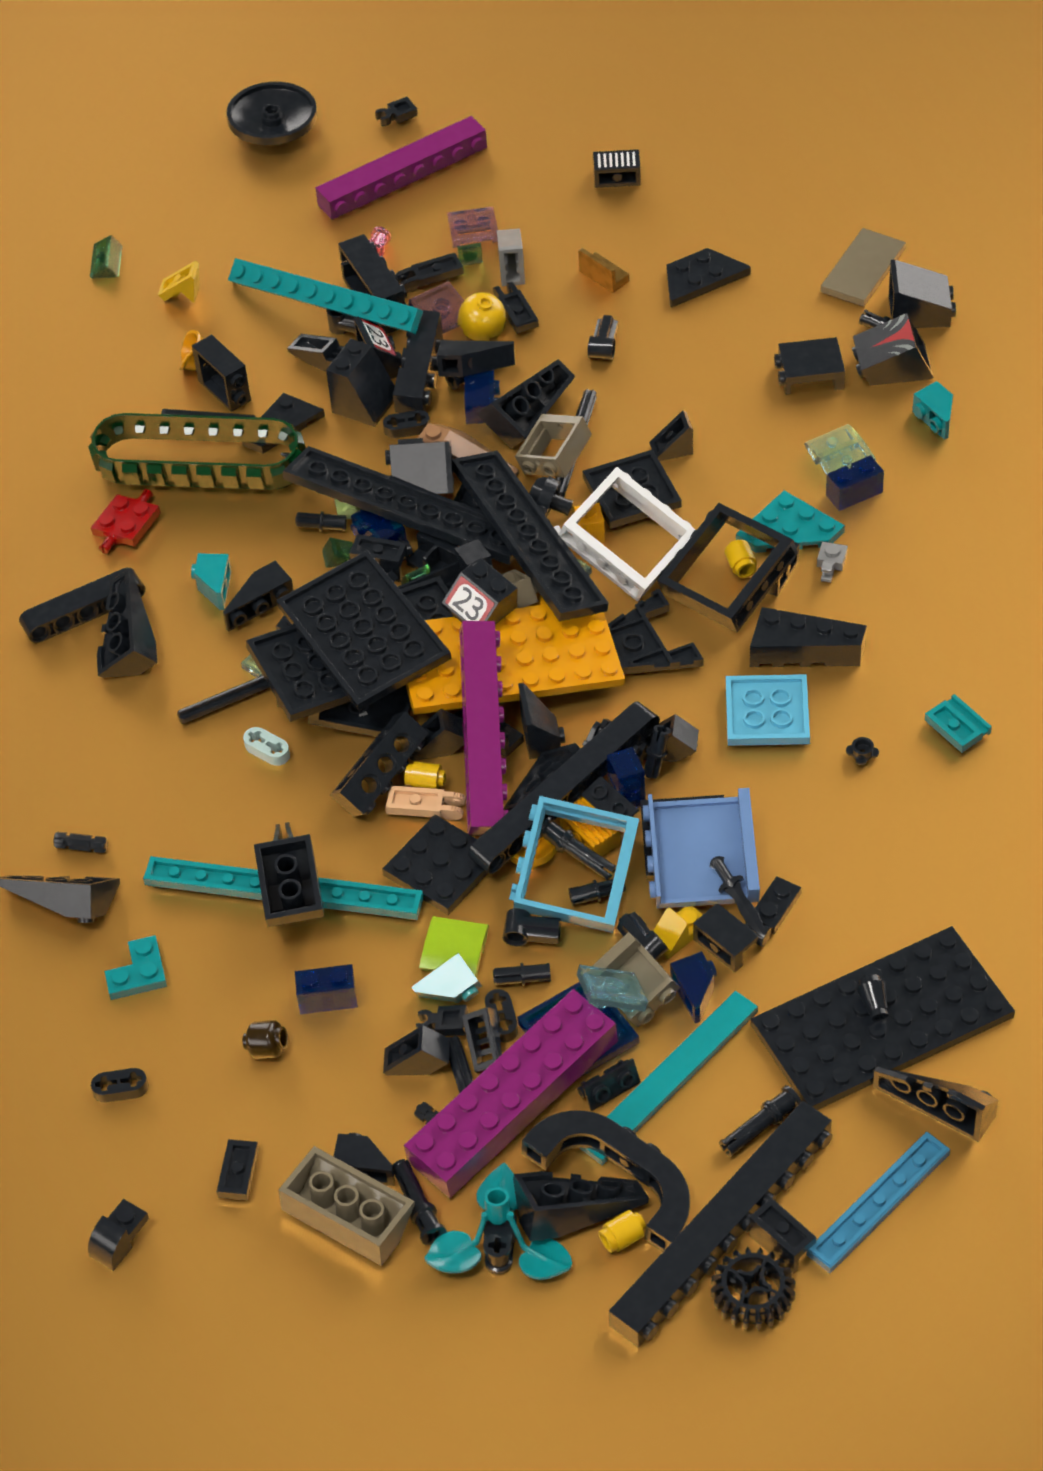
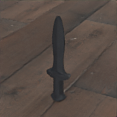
M714 857L711 859L709 867L715 869L723 882L719 887V892L721 894L724 891L727 892L736 902L747 924L760 937H765L766 932L763 922L752 903L742 891L740 882L744 880L743 876H732L724 863L725 857Z

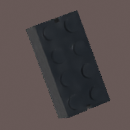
M365 234L338 243L340 260L342 261V277L350 290L406 305L405 298H407V292L404 285L397 282L394 271L388 269L385 258L379 256L375 244L369 242ZM376 323L384 328L386 334L399 330Z

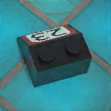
M359 316L354 317L356 340L372 345L391 379L397 378L402 357L399 351L395 352L392 336H387L383 327Z
M480 557L460 572L442 601V607L460 622L495 621L496 624L517 608L518 588Z

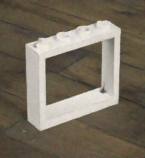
M616 467L563 524L558 535H560L568 547L638 602L659 579L661 572L674 560L676 553L689 541L695 529L689 522L675 514L669 506L655 498L649 490L635 482L629 474ZM611 487L679 540L646 578L577 524Z

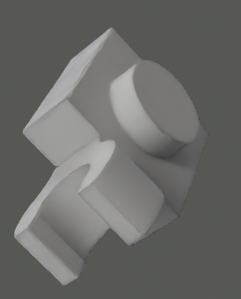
M822 542L817 558V567H821L822 571L821 581L831 583L834 570H843L848 552L847 545Z

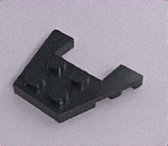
M660 588L653 591L651 597L646 601L641 600L635 604V609L628 614H621L608 624L624 674L693 668L704 665V659L693 642L667 651L649 622V618L670 611L669 603Z

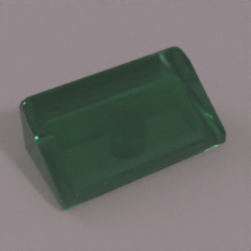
M112 235L95 243L93 246L91 278H114L119 276L122 245Z

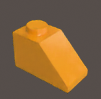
M596 503L577 524L600 543H605L604 519L600 503ZM581 505L572 506V515Z

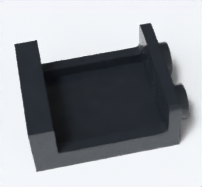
M837 337L778 344V354H774L775 368L780 369L778 371L779 386H784L785 395L791 394L792 384L832 380L834 390L844 389L845 368Z

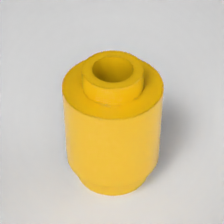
M745 540L730 542L725 548L724 553L733 573L740 578L752 576L757 570V561L748 542Z
M417 761L413 764H407L404 777L405 785L439 789L440 786L444 787L446 770H442L441 764Z
M627 1210L605 1223L603 1229L598 1231L599 1238L610 1253L615 1250L620 1252L645 1236L644 1229H646V1224L638 1212L633 1213Z

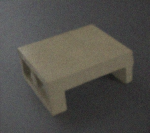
M629 932L586 971L624 1012L628 1020L637 1027L648 1023L654 1017L655 1011L663 1004L671 1002L676 996V992L680 989V986Z

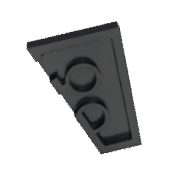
M283 393L260 418L281 419L293 424L295 430L301 431L307 427L308 422L315 418L319 420L325 414L324 409ZM242 442L243 446L262 454L278 445L274 443Z

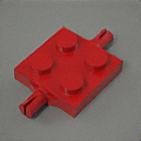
M144 489L142 494L136 499L117 494L90 527L93 535L105 539L99 546V550L103 554L104 552L108 554L115 544H126L135 547L161 514L159 506L147 503L153 497L151 490Z

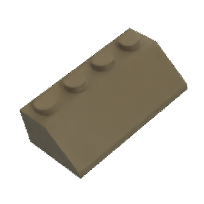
M315 1146L278 1190L281 1210L380 1266L384 1264L399 1244L415 1205V1201Z

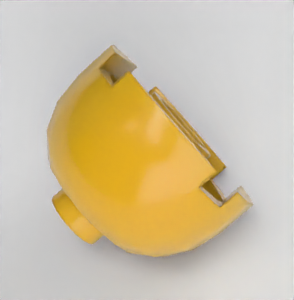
M478 292L463 301L459 308L457 323L463 329V334L466 337L475 341H489L492 337L496 336L497 338L504 330L506 311L502 302L496 296L486 292Z

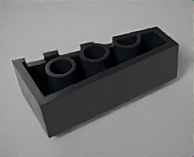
M423 310L416 334L406 333L407 346L402 351L401 368L399 367L393 392L396 413L414 410L425 411L426 406L431 404V389L435 388L437 384V352L441 340H443L441 312Z
M557 359L486 406L476 415L512 449L527 438L541 414H546L575 378V375Z
M762 607L750 645V667H759V664H773V667H784L786 663H800V667H810L814 663H824L825 666H860L866 646L867 625Z

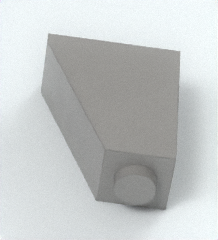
M520 228L496 230L501 285L507 286V283L511 281L514 285L525 284Z

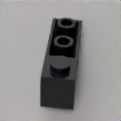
M441 340L437 352L438 376L464 377L515 365L514 341Z
M276 561L254 571L223 611L225 626L228 632L277 606V599L294 591L292 579Z

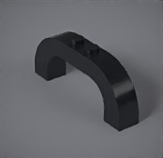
M574 1110L549 1116L529 1131L522 1140L521 1154L545 1171L564 1151L583 1147L602 1154L608 1160L651 1188L657 1195L661 1206L646 1225L644 1239L662 1252L687 1226L690 1194L684 1176L678 1167L662 1154L657 1146L652 1143H645L637 1137L632 1129L626 1126L622 1127L601 1114Z

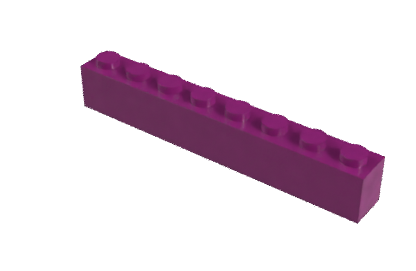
M469 116L315 187L317 204L333 220L487 148L486 129L472 116Z
M462 621L459 637L467 832L471 836H482L508 813V810L503 809V800H507V784H502V774H506V759L501 758V749L505 747V734L500 732V723H503L504 709L499 707L498 698H502L503 686L502 681H498L497 672H501V656H496V647L500 646V631H495V621Z

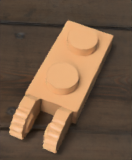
M391 786L386 804V814L421 817L437 815L446 820L459 821L463 818L464 811L458 806L465 805L466 797L464 794L444 791V789Z

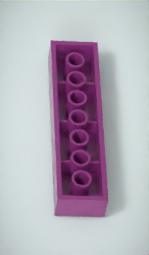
M572 989L404 1144L407 1160L450 1199L618 1041L616 1023Z

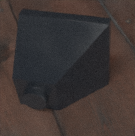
M519 683L520 713L529 759H535L542 752L559 748L561 743H565L563 727H558L556 716L524 683Z

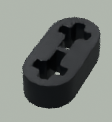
M423 410L388 415L383 420L384 433L389 438L420 435L426 425L430 423V417Z
M494 989L486 994L485 1008L496 1009L500 1041L510 1042L518 1034L517 1019L512 1001L505 990ZM495 1001H500L502 1010L497 1011V1007L494 1004ZM505 1020L508 1030L503 1031L500 1021Z
M138 1068L99 1073L92 1079L90 1085L94 1098L99 1102L105 1103L138 1098L143 1096L148 1090L146 1075ZM132 1080H138L136 1086L131 1087ZM104 1084L109 1085L106 1091L101 1090Z

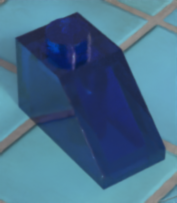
M702 951L670 963V976L680 986L677 992L695 1024L700 1022L714 991V977L717 976L713 962L711 960L707 961Z

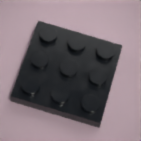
M653 449L582 471L583 479L591 494L618 467L621 471L629 474L640 486L649 490L660 502L669 506L671 510L682 507V500ZM613 487L597 502L600 503L602 515L610 529L649 517Z
M434 815L382 868L383 876L403 888L422 890L423 900L447 915L462 902L488 872L468 857V851L477 839L437 815Z

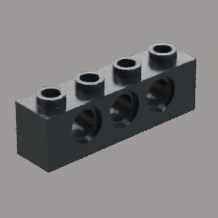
M406 711L395 714L330 796L353 817L368 815L375 808L377 797L380 794H385L393 784L391 780L396 773L400 774L406 769L407 764H409L407 760L412 753L416 754L424 746L425 742L423 740L428 735V732ZM395 739L401 744L400 752L395 749ZM379 759L385 765L384 772L380 771L378 767ZM363 780H365L369 786L367 793L362 789Z

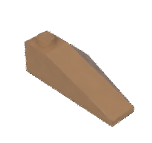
M428 423L418 437L423 438V442L451 441L452 459L492 452L464 431L442 424ZM506 461V463L512 469L514 474L517 476L519 474V470Z

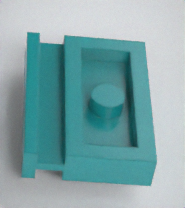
M955 694L951 696L950 700L943 701L925 713V721L961 753L982 740L984 735L991 734L992 726Z

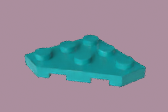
M785 490L753 518V520L799 543V550L803 549V546L818 545V548H821L822 542L834 543L845 532V525ZM741 530L736 533V540L747 541L751 550L755 553L766 552L768 548H775Z

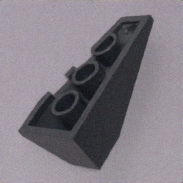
M128 568L110 581L105 608L109 611L107 623L103 624L101 633L105 634L103 646H99L97 650L98 676L101 678L141 675L158 663L156 640L133 571Z
M546 1171L520 1173L513 1176L519 1223L529 1241L559 1238L624 1213L627 1210L645 1205L649 1201V1197L638 1180L600 1177L598 1181L581 1179V1175L571 1174L570 1179L553 1177V1172Z

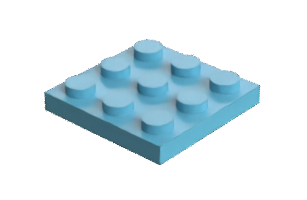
M807 674L726 676L728 746L810 744Z

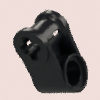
M514 1215V1219L517 1224V1216ZM488 1220L484 1228L485 1266L493 1274H504L510 1270L513 1264L516 1236L508 1220L500 1225L493 1224Z

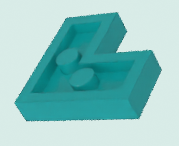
M156 935L128 941L132 964L104 971L111 1000L167 987Z

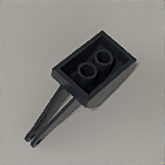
M286 822L287 838L283 839L280 824H276L273 841L254 844L267 927L324 917L320 881L310 834L293 837L290 823Z

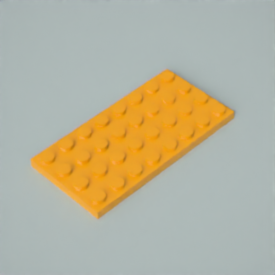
M547 604L515 608L495 624V631H500V646L496 647V656H501V672H497L498 681H502L503 686L502 698H498L499 703L519 700V683H524L537 697L623 686L625 683V676L604 612L559 622ZM455 617L425 620L448 648L452 659L406 684L413 715L437 712L440 709L452 710L462 708L459 637L462 622Z

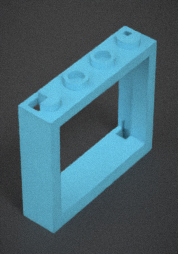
M539 796L538 804H532L529 820L533 821L531 831H525L522 847L527 848L525 858L519 856L516 873L520 874L518 884L513 883L509 900L514 901L513 909H524L533 915L560 918L563 922L613 933L639 818ZM545 814L624 832L605 918L525 899Z

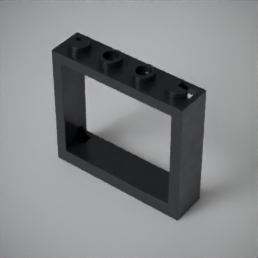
M718 503L706 515L700 527L693 531L689 541L676 553L674 560L661 572L657 581L664 595L738 632L796 558L798 551L793 539ZM725 523L775 547L728 609L678 583Z

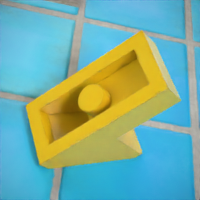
M195 260L164 278L158 296L163 301H166L182 293L194 303L199 290V263Z
M693 906L684 907L677 913L671 908H667L653 930L669 948L663 954L667 959L671 958L693 940V923L703 915Z

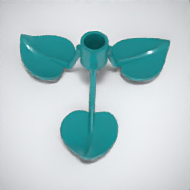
M502 1163L492 1171L477 1191V1203L485 1212L481 1213L480 1225L474 1240H471V1237L465 1232L449 1231L439 1236L424 1256L426 1263L439 1271L446 1273L469 1271L481 1260V1252L475 1246L480 1243L486 1222L489 1220L493 1224L500 1225L508 1220L521 1249L525 1251L519 1257V1267L526 1276L537 1280L553 1278L569 1271L572 1267V1259L568 1251L553 1239L534 1240L531 1242L530 1247L525 1244L515 1222L514 1213L511 1212L517 1209L513 1182L514 1173L506 1163Z

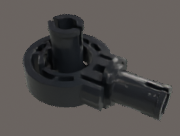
M550 476L537 479L529 494L546 518L551 509L568 516L574 500L557 495L561 481Z

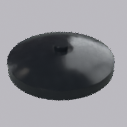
M264 82L247 87L237 93L227 107V121L230 130L240 139L258 145H279L294 141L309 132L317 119L316 101L311 93L298 85L287 82Z

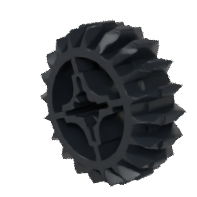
M747 1247L745 1254L742 1255L735 1249L733 1259L725 1256L723 1265L717 1264L715 1268L716 1275H713L711 1278V1285L713 1286L711 1288V1297L715 1299L714 1306L716 1310L721 1309L723 1319L731 1317L733 1326L743 1322L745 1330L748 1329L749 1324H755L756 1329L759 1331L761 1323L765 1322L771 1328L774 1324V1319L782 1322L784 1312L791 1310V1302L795 1300L794 1289L796 1282L794 1278H791L792 1270L790 1267H785L783 1258L775 1260L773 1251L768 1255H763L761 1247L757 1250V1253H751L750 1248ZM767 1276L775 1282L779 1289L778 1291L772 1289V1285L766 1282ZM728 1286L735 1288V1292L740 1294L739 1301L731 1295Z

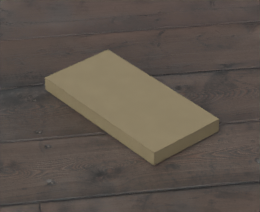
M862 228L822 283L821 292L864 307L890 271V260H898L905 250L906 242Z

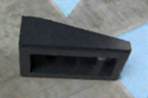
M489 1007L462 1015L474 1072L476 1073L486 1070L502 1055L496 1009ZM485 1022L484 1027L478 1028V1023ZM487 1032L488 1037L479 1038V1034ZM490 1044V1048L481 1050L480 1045ZM492 1053L493 1059L482 1062V1056Z

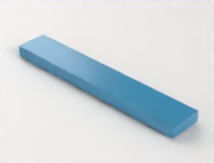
M926 1131L816 1240V1244L807 1251L806 1255L829 1274L832 1273L950 1155V1148Z

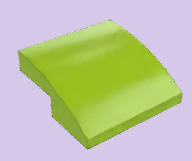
M433 916L425 939L419 968L424 971L433 972L459 953L477 978L489 925Z

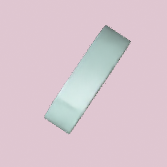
M260 727L250 728L244 733L245 748L252 755L274 766L283 765L289 760V746L285 740Z

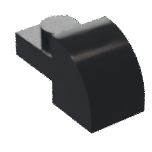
M123 1199L108 1218L102 1215L94 1227L88 1243L89 1257L114 1271L132 1249L131 1241L149 1220L148 1213Z

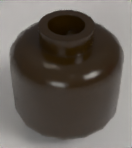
M276 1020L252 1022L248 1026L247 1032L243 1034V1047L245 1050H248L254 1059L277 1058L288 1046L287 1030Z

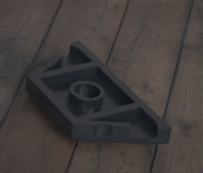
M709 248L666 265L670 306H677L751 274V267Z

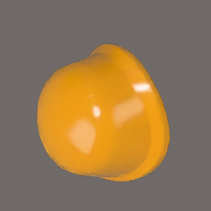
M196 330L188 331L184 337L180 353L181 366L179 370L196 371L192 345L204 339Z

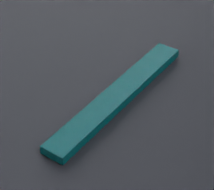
M735 990L607 1118L622 1127L626 1126L636 1133L758 1012V1006ZM580 1147L583 1152L603 1166L608 1161L602 1154L589 1148Z

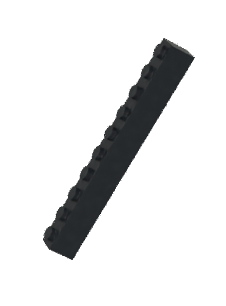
M802 1101L608 1311L609 1326L638 1348L645 1340H651L656 1335L660 1323L665 1318L669 1319L675 1314L680 1301L685 1296H691L697 1289L700 1279L705 1274L710 1275L715 1270L720 1257L734 1249L738 1238L744 1231L749 1232V1217L770 1198L776 1200V1196L782 1189L787 1190L792 1185L795 1175L800 1169L805 1170L811 1164L814 1154L820 1148L824 1149L827 1147L833 1136L831 1134L832 1120Z

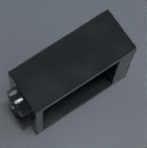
M212 334L192 345L198 381L231 412L251 401L245 364Z

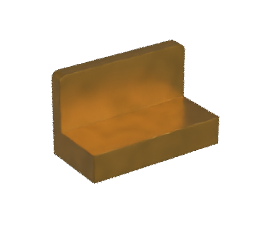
M583 248L578 251L579 271L610 292H615L629 282V273L598 253L591 254Z

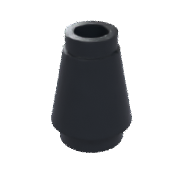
M869 975L861 978L858 981L859 987L857 992L871 1020L880 1021L887 1018L888 1007L885 981L881 980L879 975Z

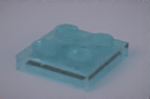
M579 965L576 975L589 1004L598 1008L609 1006L620 1008L626 1012H633L634 1010L645 1012L648 1000L634 972Z

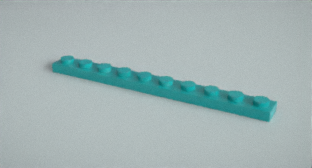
M237 258L234 260L228 281L345 315L359 316L370 322L416 334L423 314V310Z
M150 856L143 877L144 884L148 886L262 900L258 870ZM319 878L324 908L418 920L423 901L422 890Z

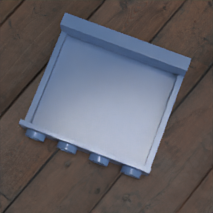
M738 788V797L653 802L652 794H648V805H643L644 822H649L650 830H645L646 847H651L652 856H647L648 873L654 874V881H649L650 899L656 898V909L735 904L736 902L727 892L724 891L722 894L719 892V887L723 882L715 869L709 867L711 859L716 856L725 857L724 863L732 876H743L744 880L740 882L746 898L750 902H759L760 885L749 788Z

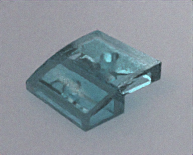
M849 424L804 443L816 465H821L830 482L874 464L876 460L867 444Z

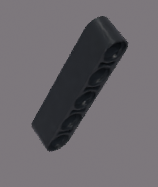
M128 567L24 611L20 615L19 622L29 639L34 643H39L109 613L105 608L110 581L128 569ZM129 568L133 571L140 595L142 597L146 591V588L141 582L136 572L134 571V569Z

